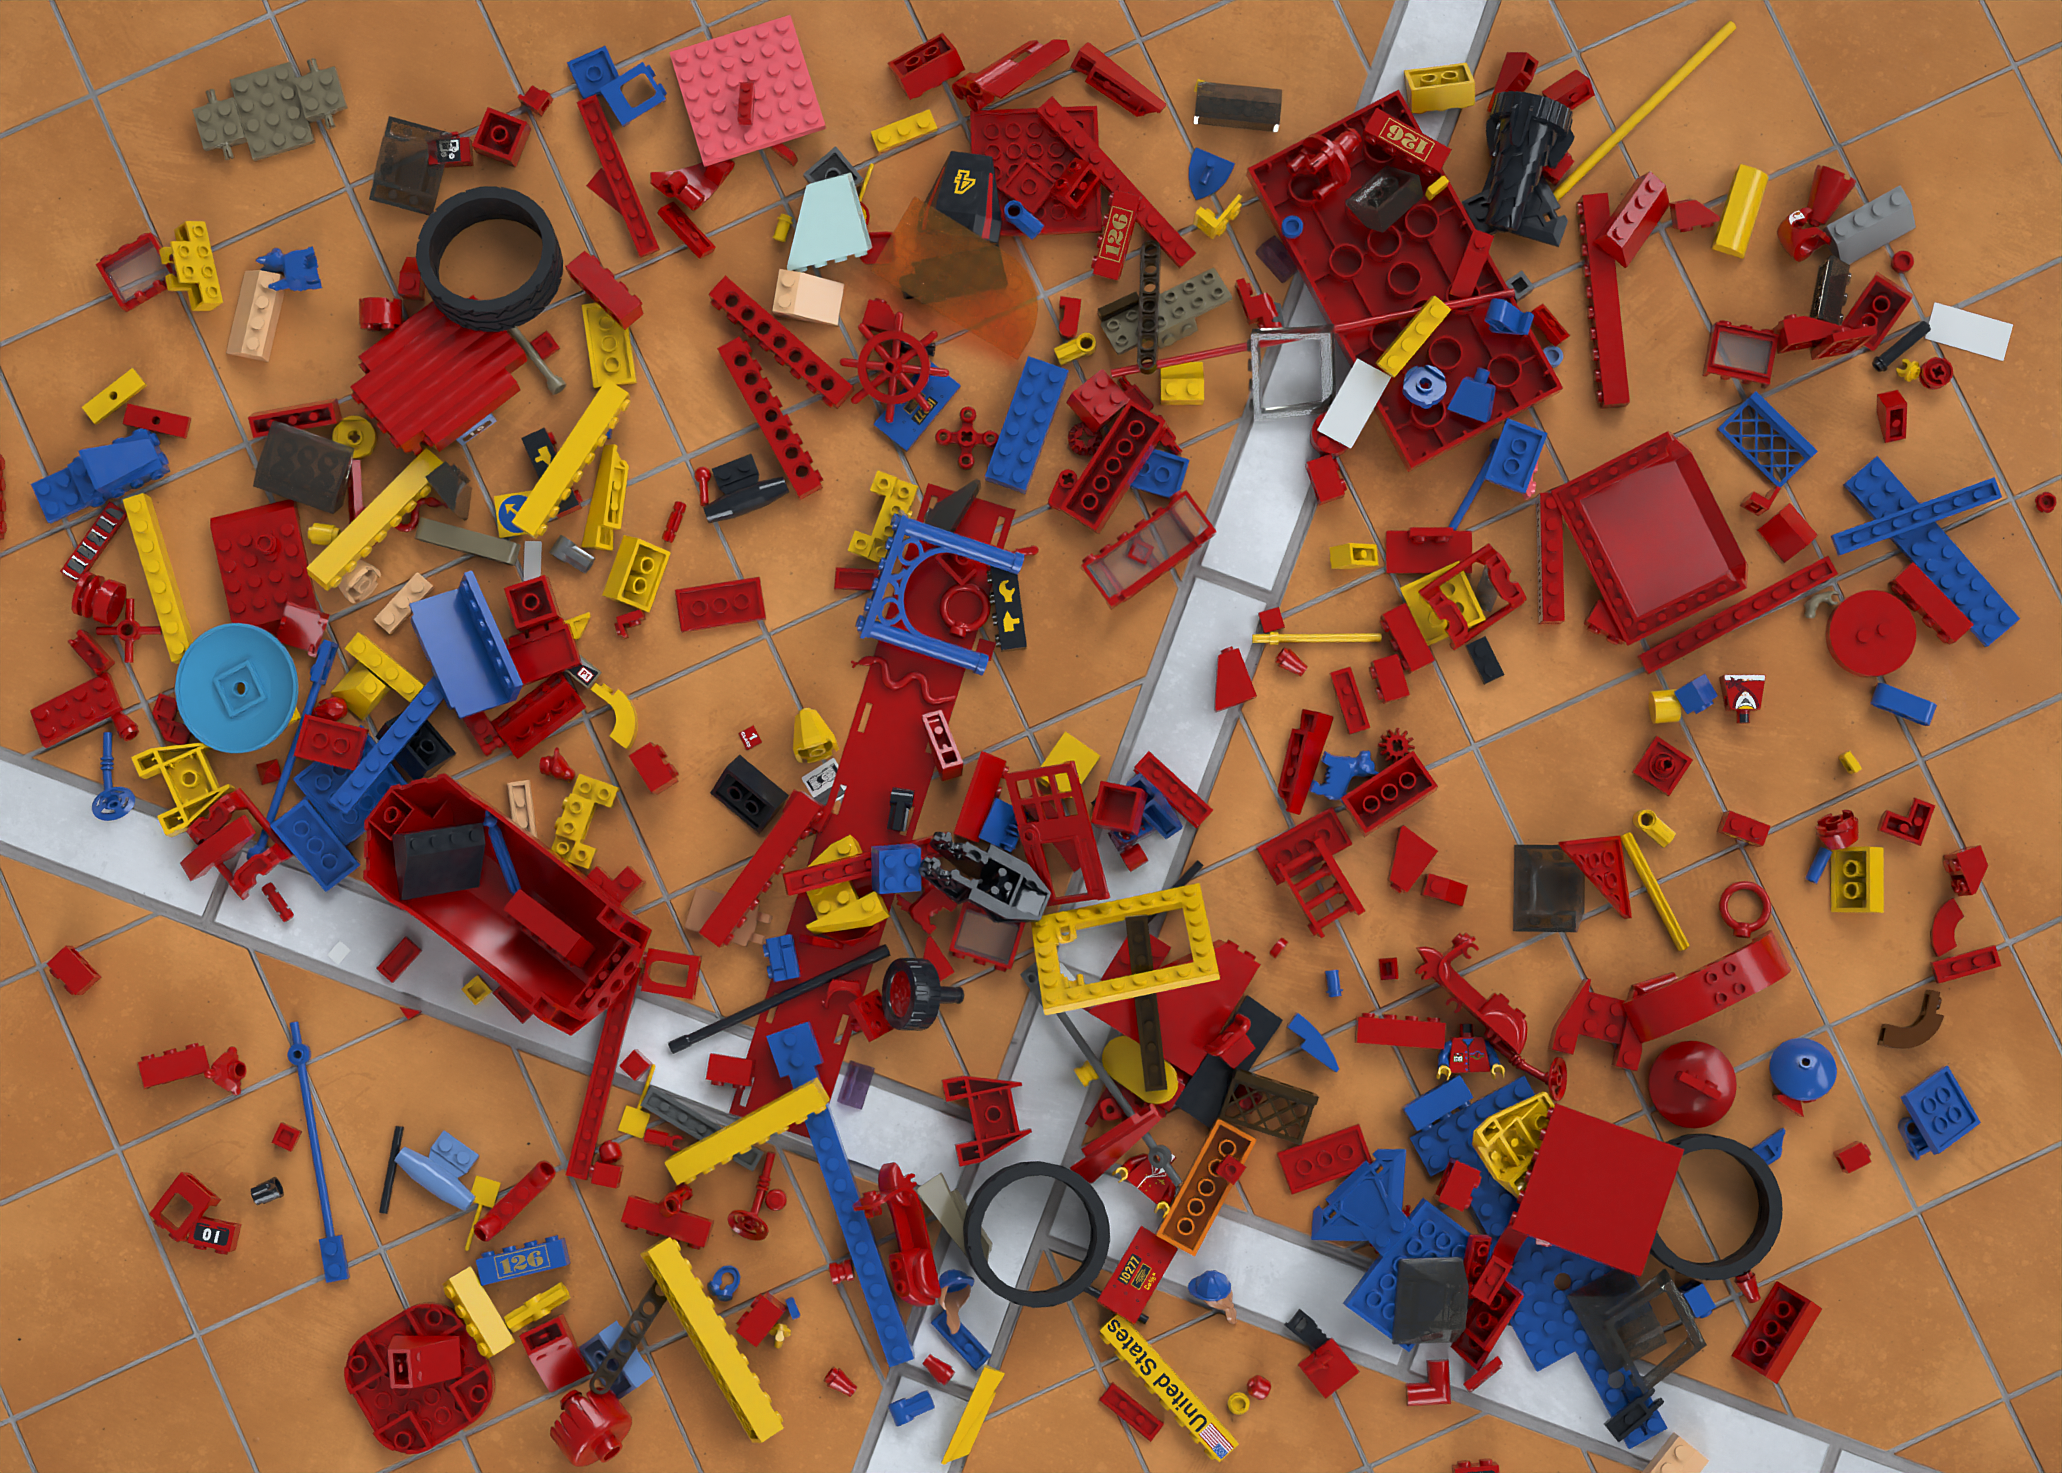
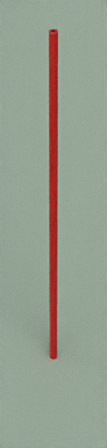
M1513 288L1443 303L1452 310L1491 302L1493 298L1515 297V291ZM1422 307L1158 360L1157 369L1413 318ZM1153 361L1145 362L1141 365L1148 368L1152 366ZM1138 364L1111 369L1112 378L1140 373Z

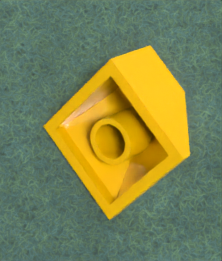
M358 661L331 691V694L344 699L347 708L364 721L392 688L363 663Z

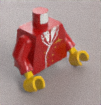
M1142 1153L1130 1157L1120 1168L1112 1172V1176L1116 1173L1121 1175V1180L1118 1183L1127 1179L1154 1203L1158 1204L1154 1209V1213L1158 1209H1162L1164 1211L1162 1218L1168 1214L1169 1207L1175 1197L1176 1187L1163 1168L1158 1169L1151 1165L1148 1154ZM1173 1154L1170 1164H1172L1173 1161L1176 1159V1157Z

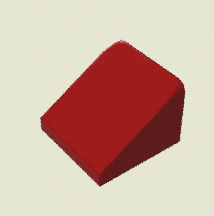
M1239 1084L1234 1095L1238 1098L1248 1092L1244 1085ZM1257 1092L1252 1094L1256 1105H1258L1263 1096ZM1250 1096L1238 1101L1240 1107L1245 1111L1254 1107Z

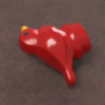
M558 747L554 749L553 756L541 757L539 763L541 774L552 775L554 778L563 779L568 783L574 779L575 771L569 767L567 761L560 754Z

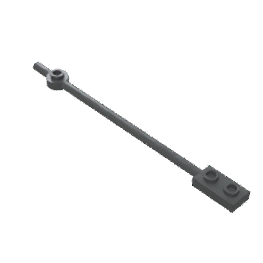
M1035 962L1020 975L1043 1007L1037 963ZM1066 1012L1056 1013L1126 1116L1129 1118L1136 1114ZM1147 1132L1142 1139L1150 1149L1148 1154L1149 1162L1155 1168H1163L1176 1187L1183 1181L1170 1164L1172 1160L1171 1151L1164 1145H1157L1149 1132Z

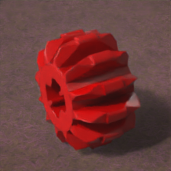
M1400 728L1395 729V734L1389 729L1387 730L1388 737L1385 735L1380 736L1381 740L1385 743H1378V747L1385 750L1379 752V755L1382 756L1385 753L1388 755L1384 760L1385 762H1388L1392 757L1394 764L1398 761V758L1400 760L1404 755L1406 756L1410 753L1407 750L1415 749L1414 745H1408L1409 742L1414 740L1413 737L1407 740L1405 738L1408 731L1405 730L1400 735ZM1392 741L1393 743H1396L1397 741L1400 743L1399 747L1401 748V751H1399V749L1396 751L1393 750L1394 746L1391 744Z

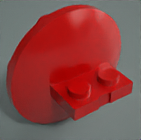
M1682 1041L1667 1047L1655 1059L1649 1072L1648 1091L1654 1107L1662 1117L1680 1127L1696 1129L1716 1123L1729 1111L1736 1096V1075L1730 1061L1720 1050L1704 1042Z

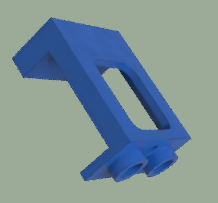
M643 62L599 88L622 127L627 126L632 120L661 102H666L664 96L667 93L661 83L656 84L653 79L656 76L650 65L645 66ZM645 74L654 87L656 94L633 108L622 94L620 87L636 76Z

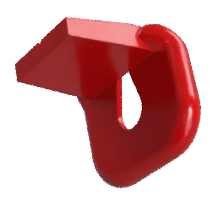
M1237 1014L1235 1021L1223 1031V1034H1220L1211 1044H1205L1203 1050L1212 1056H1219L1232 1069H1235L1255 1049L1246 1035L1251 1026L1250 1019L1242 1014Z

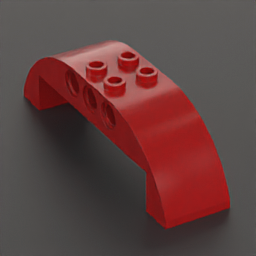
M1769 930L1753 938V942L1650 993L1640 994L1622 1003L1640 1043L1660 1038L1705 1019L1765 989L1789 974L1791 968L1773 931Z

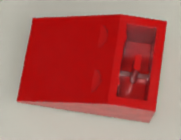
M564 1314L519 1335L528 1357L550 1393L591 1374Z
M393 1336L388 1348L391 1388H416L462 1376L460 1336Z

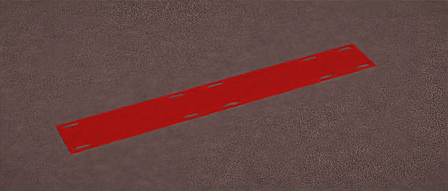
M928 483L916 521L924 523L933 495L938 497L931 518V526L964 537L971 536L973 540L1004 549L1015 509ZM999 516L1005 518L997 546L991 544ZM919 540L922 544L923 552L938 547ZM909 543L905 560H913L919 555L916 544ZM934 555L923 560L913 570L907 581L904 591L906 616L911 625L920 633L972 650L978 629L968 632L965 639L949 635L950 628L941 618L939 610L941 598L947 589L958 584V582L939 565ZM974 560L977 572L967 582L981 587L989 597L992 583L988 584L986 571H989L985 563ZM902 564L901 570L903 567L907 569L909 565ZM958 592L949 601V615L954 621L970 624L981 615L982 602L973 592ZM893 593L892 597H895L898 600V595H894ZM890 602L885 619H892L899 613L898 606L894 602ZM900 619L897 623L890 625L896 628L909 631L907 627L904 625L902 619ZM878 640L874 656H881L887 661L892 681L897 682L912 671L921 672L928 679L929 694L932 698L955 695L957 699L966 668ZM874 663L870 665L826 806L833 809L841 784L847 786L838 815L832 814L823 833L818 831L807 867L831 844L849 835L858 841L862 853L871 851V846L896 845L912 841L935 769L932 753L925 752L928 739L921 715L942 710L947 724H949L956 699L941 705L928 704L922 697L920 682L915 679L902 689H889L882 682L880 664ZM866 703H870L873 705L864 733L859 732L858 728ZM893 787L914 790L912 804L914 811L906 836L901 835L900 831L887 829ZM872 875L851 880L855 890L866 885H872ZM807 892L799 893L785 935L793 934L801 977L774 982L773 978H771L765 999L879 947L888 918L880 921V928L876 933L854 946L843 944V949L841 950L800 943V934L831 940L835 939L822 933L814 934L806 927V925L814 922L817 916ZM895 893L879 894L888 912H890ZM873 963L836 980L859 981L862 994L864 995ZM829 982L778 1005L772 1023L766 1022L769 1010L760 1013L746 1059L756 1060L753 1075L754 1082L746 1107L740 1105L744 1090L736 1089L729 1113L744 1117L794 1090L789 1075L780 1078L766 1036L808 1021L811 1023L824 1061L816 1065L823 1088L831 1100L853 1030L850 1022L856 1019L848 1004L856 1000L857 997L849 991H836L829 997L828 1008L824 1009L822 1004L823 1000H826L827 991L831 983ZM845 1014L849 1018L839 1045L834 1043L842 1015ZM805 1121L798 1125L795 1122L788 1125L789 1129L786 1131L810 1138Z

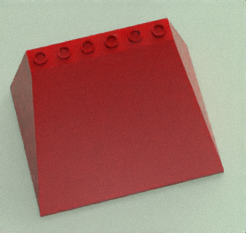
M1667 431L1551 490L1627 646L1747 589L1748 563L1691 449L1671 432Z

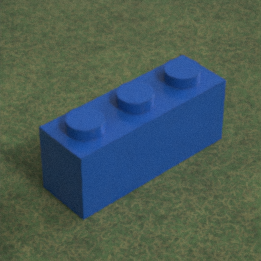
M1456 1074L1448 1081L1441 1083L1401 1108L1414 1130L1424 1132L1433 1127L1432 1122L1440 1119V1121H1443L1452 1115L1450 1111L1458 1107L1461 1110L1471 1104L1469 1100L1474 1097L1462 1077Z

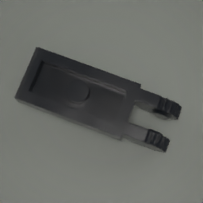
M1652 1386L1642 1392L1639 1397L1636 1396L1604 1423V1426L1617 1442L1622 1441L1638 1428L1664 1403L1661 1397L1654 1400L1648 1408L1643 1403L1654 1394L1655 1389Z

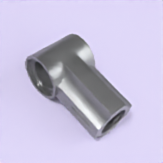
M562 535L559 536L549 552L559 560L571 564L574 568L585 574L590 570L595 560L593 556L578 548L574 542Z

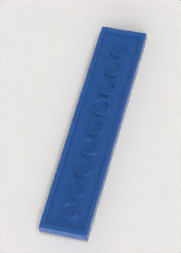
M1878 456L1843 484L1873 520L1919 504ZM1936 522L1890 538L1911 563L1914 562L1974 624L1970 630L1985 647H1988L2020 619Z

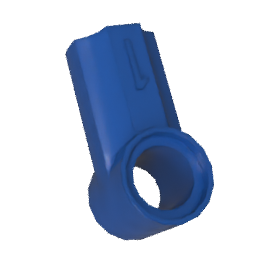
M1013 200L1006 204L1004 217L1007 222L1015 225L1027 237L1033 240L1041 232L1044 225L1024 209L1020 202ZM1010 208H1017L1020 214L1013 217L1009 215L1008 210Z
M926 1390L908 1399L902 1398L889 1404L888 1408L895 1425L901 1426L912 1421L914 1417L934 1409L935 1405L929 1391Z

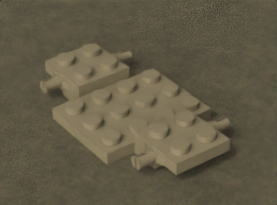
M312 58L307 60L310 73L296 78L292 63L287 62L231 79L230 83L235 99L232 97L219 101L216 98L214 89L207 90L206 94L209 103L192 109L204 150L223 149L225 160H230V158H234L231 147L248 142L252 159L257 161L315 143L310 123L324 119L327 129L335 128L332 115L338 111L348 109L337 69L334 66L318 70L316 59Z

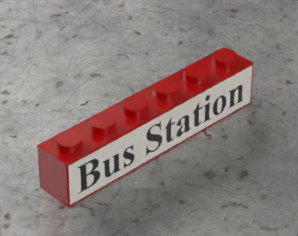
M1539 493L1536 497L1539 624H1561L1565 621L1562 513L1552 493Z

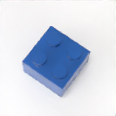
M915 844L871 846L872 890L879 894L921 891V875L918 872L921 864V848Z

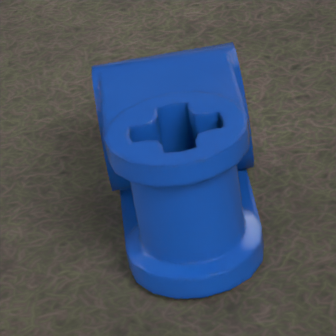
M1911 1117L1902 1118L1898 1123V1130L1906 1143L1908 1152L1917 1161L1920 1159V1156L1931 1150ZM1913 1122L1915 1128L1913 1132L1909 1133L1907 1126Z

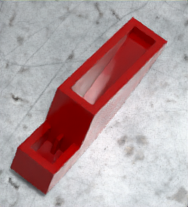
M243 815L200 844L180 862V865L190 881L206 875L212 867L234 858L256 832L246 815Z

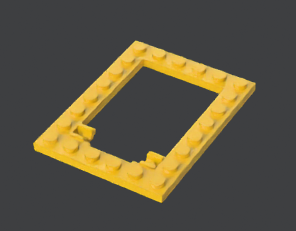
M1200 883L1043 915L1039 922H1031L1045 1016L1220 980ZM1183 908L1194 962L1086 985L1083 974H1077V978L1074 981L1064 977V973L1061 974L1057 946L1059 943H1069L1077 939L1076 930L1123 921L1125 916L1152 915ZM1069 932L1068 935H1062V934H1061V933Z

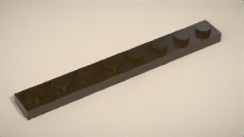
M1147 914L1125 916L1132 975L1154 971ZM1152 993L1134 997L1145 1092L1167 1090L1157 994Z

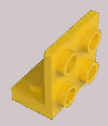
M1238 194L1218 219L1215 218L1216 215L1210 209H1204L1200 206L1195 212L1193 224L1212 240L1216 235L1220 237L1227 229L1226 225L1229 220H1234L1241 212L1242 196Z

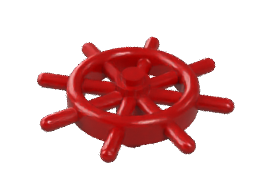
M902 312L895 314L894 331L882 332L875 336L864 323H860L858 330L868 342L862 348L858 359H840L841 366L857 368L859 380L863 386L851 398L852 404H858L868 394L880 402L887 403L885 421L887 423L893 422L895 404H902L915 399L923 411H930L931 406L921 395V392L925 389L930 376L947 377L949 375L948 369L931 367L930 357L925 348L938 337L937 331H931L920 341L914 336L902 332L904 318ZM893 340L891 356L881 343ZM901 341L910 344L912 348L900 357ZM875 350L884 362L869 361L872 351ZM918 354L921 366L906 364ZM867 369L881 370L883 372L871 381ZM905 373L920 374L915 386ZM889 378L888 394L882 393L877 387ZM897 379L908 392L896 395Z

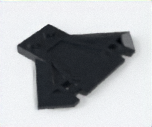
M1493 167L1490 168L1482 192L1462 201V205L1475 229L1490 235L1497 233L1495 229L1485 224L1490 206L1487 205V200L1491 189L1490 179ZM1542 173L1538 184L1534 186L1531 200L1526 203L1519 229L1517 231L1512 230L1509 233L1559 247L1568 219L1565 215L1558 217L1556 210L1561 207ZM1547 215L1550 219V221L1546 222L1544 218Z

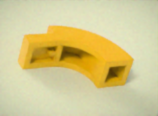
M595 683L591 690L608 702L615 711L616 724L609 736L625 749L630 750L635 742L638 731V718L633 703L621 690L618 689L612 695L614 690L603 683L600 686Z

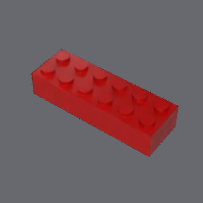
M1129 400L1060 509L1071 518L1095 533L1100 534L1169 427L1166 421Z

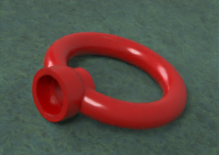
M966 582L963 586L958 583L946 590L941 598L939 610L942 620L950 628L949 635L965 639L968 632H973L986 623L990 615L991 604L987 593L981 587ZM961 591L975 593L982 602L981 615L970 624L954 621L948 612V604L951 597Z
M1739 881L1731 884L1724 890L1719 901V911L1724 922L1734 929L1733 936L1750 938L1751 932L1759 930L1769 920L1771 901L1767 892L1758 884L1750 881ZM1750 890L1759 896L1762 901L1763 910L1761 916L1755 922L1750 924L1737 922L1731 917L1728 911V901L1735 892Z

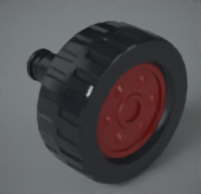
M898 958L889 965L883 979V1012L888 1023L896 1030H925L935 1021L940 1004H961L964 1000V990L961 987L955 988L953 986L940 985L938 972L935 966L927 959Z

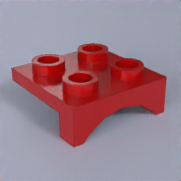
M287 601L276 638L283 644L308 651L307 655L316 658L330 614Z

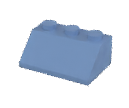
M617 1320L579 1347L582 1355L594 1372H596L623 1330V1327L619 1325ZM628 1340L620 1341L619 1349L621 1352L626 1353L630 1350ZM637 1347L610 1388L618 1399H621L654 1375L648 1363L639 1354ZM609 1359L606 1364L607 1369L611 1372L616 1371L618 1362L615 1359ZM599 1378L604 1387H606L605 1380L603 1378Z

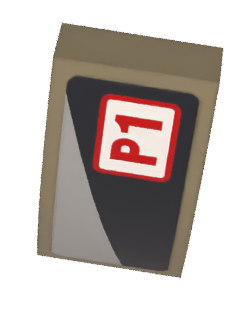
M580 655L582 665L565 671L589 689L602 672Z

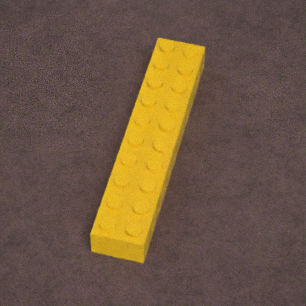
M671 1237L662 1239L641 1252L640 1255L663 1294L667 1297L669 1304L752 1443H762L784 1428L781 1424L783 1419L777 1410L774 1411L770 1405L772 1400L767 1392H762L759 1387L760 1380L754 1372L751 1373L747 1367L749 1362L743 1353L740 1354L736 1346H738L736 1339L732 1334L728 1335L725 1330L726 1323L720 1315H716L712 1299L709 1296L706 1297L702 1291L704 1288L702 1282L698 1277L694 1278L691 1273L692 1266L686 1258L683 1259L679 1252L681 1248L675 1239L672 1240Z

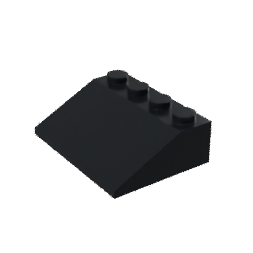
M463 823L392 834L399 900L478 888L480 886L485 851L483 823Z

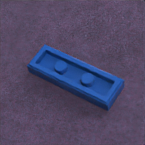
M943 1310L931 1321V1324L970 1366L977 1371L992 1356L991 1353L961 1321L958 1332L951 1334L950 1328L946 1324V1310Z

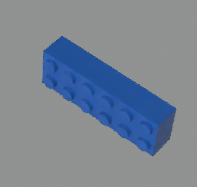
M1028 356L986 471V481L1026 494L1069 376V370Z

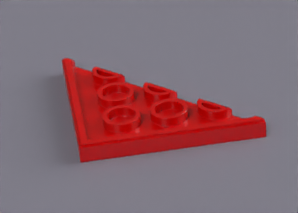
M1621 836L1558 842L1562 850L1624 919L1632 918Z

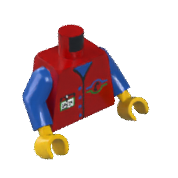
M1460 1024V1037H1450V1041L1445 1042L1444 1049H1441L1438 1054L1436 1078L1439 1080L1441 1074H1445L1447 1076L1446 1081H1448L1451 1073L1490 1072V1069H1492L1491 1078L1495 1080L1496 1072L1501 1073L1502 1078H1504L1505 1069L1500 1064L1498 1055L1489 1041L1484 1040V1037H1473V1024Z

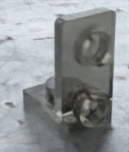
M1483 565L1475 597L1482 610L1491 612L1498 593L1489 580L1487 566Z

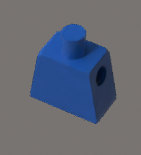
M1478 368L1474 378L1468 376L1463 378L1447 409L1485 423L1490 421L1496 386L1487 383L1490 371Z

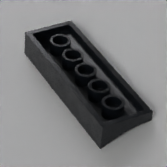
M1247 995L1223 1031L1235 1021L1237 1014H1242L1250 1019L1251 1026L1246 1035L1255 1049L1237 1066V1068L1249 1071L1283 1020ZM1207 1053L1195 1074L1191 1076L1175 1105L1210 1128L1220 1113L1232 1078L1233 1069L1219 1056H1212ZM1238 1083L1235 1084L1233 1093L1235 1092V1090H1236L1237 1087L1239 1086Z

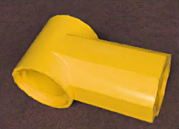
M1082 333L1078 338L1053 349L1060 365L1063 366L1083 356L1092 355L1097 346L1092 334ZM1084 340H1090L1092 346L1084 349L1081 347V343Z
M1639 810L1633 815L1632 821L1635 827L1643 830L1662 848H1665L1676 835L1651 810ZM1644 813L1649 817L1647 825L1641 823V816Z

